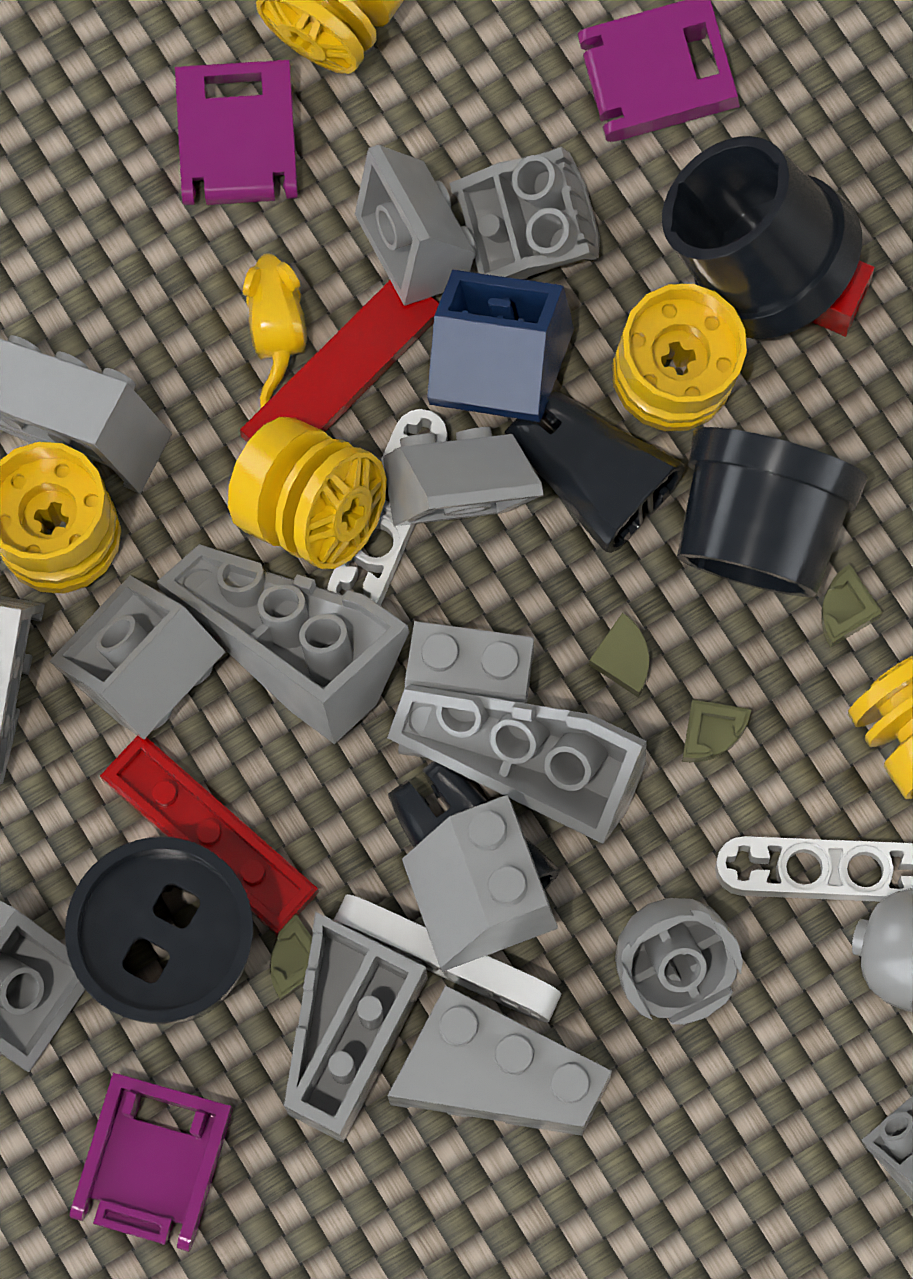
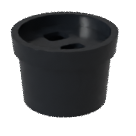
M740 136L730 138L698 154L683 168L674 180L667 193L662 210L664 235L670 246L693 275L695 285L717 292L731 304L745 328L746 338L768 339L783 336L806 326L822 315L846 289L855 273L861 255L862 228L853 207L824 181L807 175L775 144L760 137Z
M696 428L693 431L688 466L694 473L677 558L693 568L740 584L793 596H816L846 513L855 511L867 482V475L862 470L841 459L789 441L728 428Z
M151 837L135 840L119 846L100 858L77 885L68 907L65 922V942L72 969L84 989L97 1002L122 1017L149 1024H176L192 1021L208 1014L219 1006L240 979L247 964L253 938V919L250 902L241 881L225 861L207 848L194 842L172 837ZM173 887L187 894L194 895L200 900V906L186 928H177L154 914V907L162 893L171 892ZM137 940H147L169 953V961L159 979L154 983H147L123 968V962Z

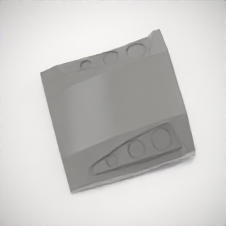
M559 147L538 155L499 162L450 183L452 194L456 195L459 200L466 227L469 229L475 242V261L478 273L524 279L582 259L594 260L599 258L600 235L587 187L570 152L564 148Z

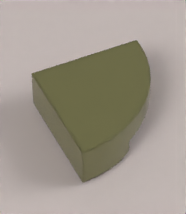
M850 564L833 578L822 604V629L830 648L878 620L882 615L881 609Z
M622 612L590 658L589 666L639 698L648 676V647L638 626Z
M692 699L682 762L708 761L731 749L743 735L752 709Z
M297 915L293 916L279 932L270 958L271 980L280 1001L304 985L305 973L308 967L312 936Z

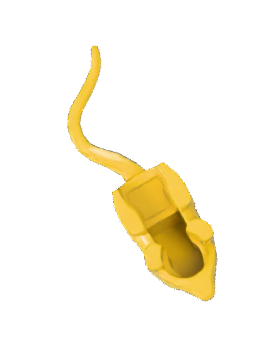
M270 253L262 255L255 266L248 270L243 285V295L247 296L246 304L249 308V327L254 350L260 360L273 358L272 368L260 394V409L270 400L274 390L283 379L289 364L290 355L304 353L307 342L305 318L300 305V282L290 265L281 262Z

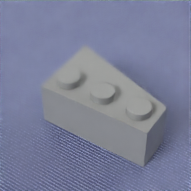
M315 912L308 967L305 973L304 992L298 1028H296L284 1107L288 1115L343 1143L428 978L425 966Z

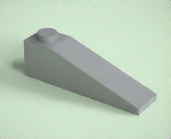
M200 544L157 581L162 592L172 600L183 605L211 637L289 711L333 744L339 741L377 705L409 634L407 624L366 595L347 589L344 595L316 587L314 579L298 574L294 580L264 571L262 564Z
M410 684L403 691L387 737L504 796L508 795L510 799L604 844L626 814L646 765L645 740L592 714Z

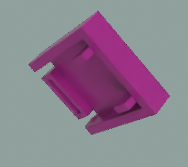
M711 0L679 1L581 30L577 35L581 49L587 50L583 54L600 120L604 121L623 115L622 118L609 121L603 125L604 135L608 142L624 140L740 107ZM707 34L718 74L697 79L687 43L704 39Z
M275 60L175 67L183 205H195V180H204L205 201L207 205L275 201L274 175L285 176L283 187L286 199L298 198L290 61ZM262 81L263 95L208 98L207 84Z
M113 1073L72 1203L70 1218L84 1221L89 1211L91 1199H95L100 1202L93 1222L94 1225L166 1245L175 1222L182 1224L178 1236L177 1249L190 1252L233 1108L226 1104ZM145 1097L194 1111L195 1115L190 1128L191 1135L136 1120L141 1098Z

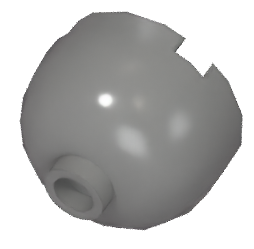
M913 888L892 893L878 903L869 920H859L852 942L853 954L861 956L862 975L868 987L887 1004L913 1012Z
M665 898L647 904L635 913L618 937L615 954L616 968L622 989L636 1010L649 1019H652L651 1014L657 1018H668L671 1024L679 1025L707 1018L726 1004L733 993L730 986L736 978L737 969L741 974L743 964L738 941L722 918L711 907L694 899Z

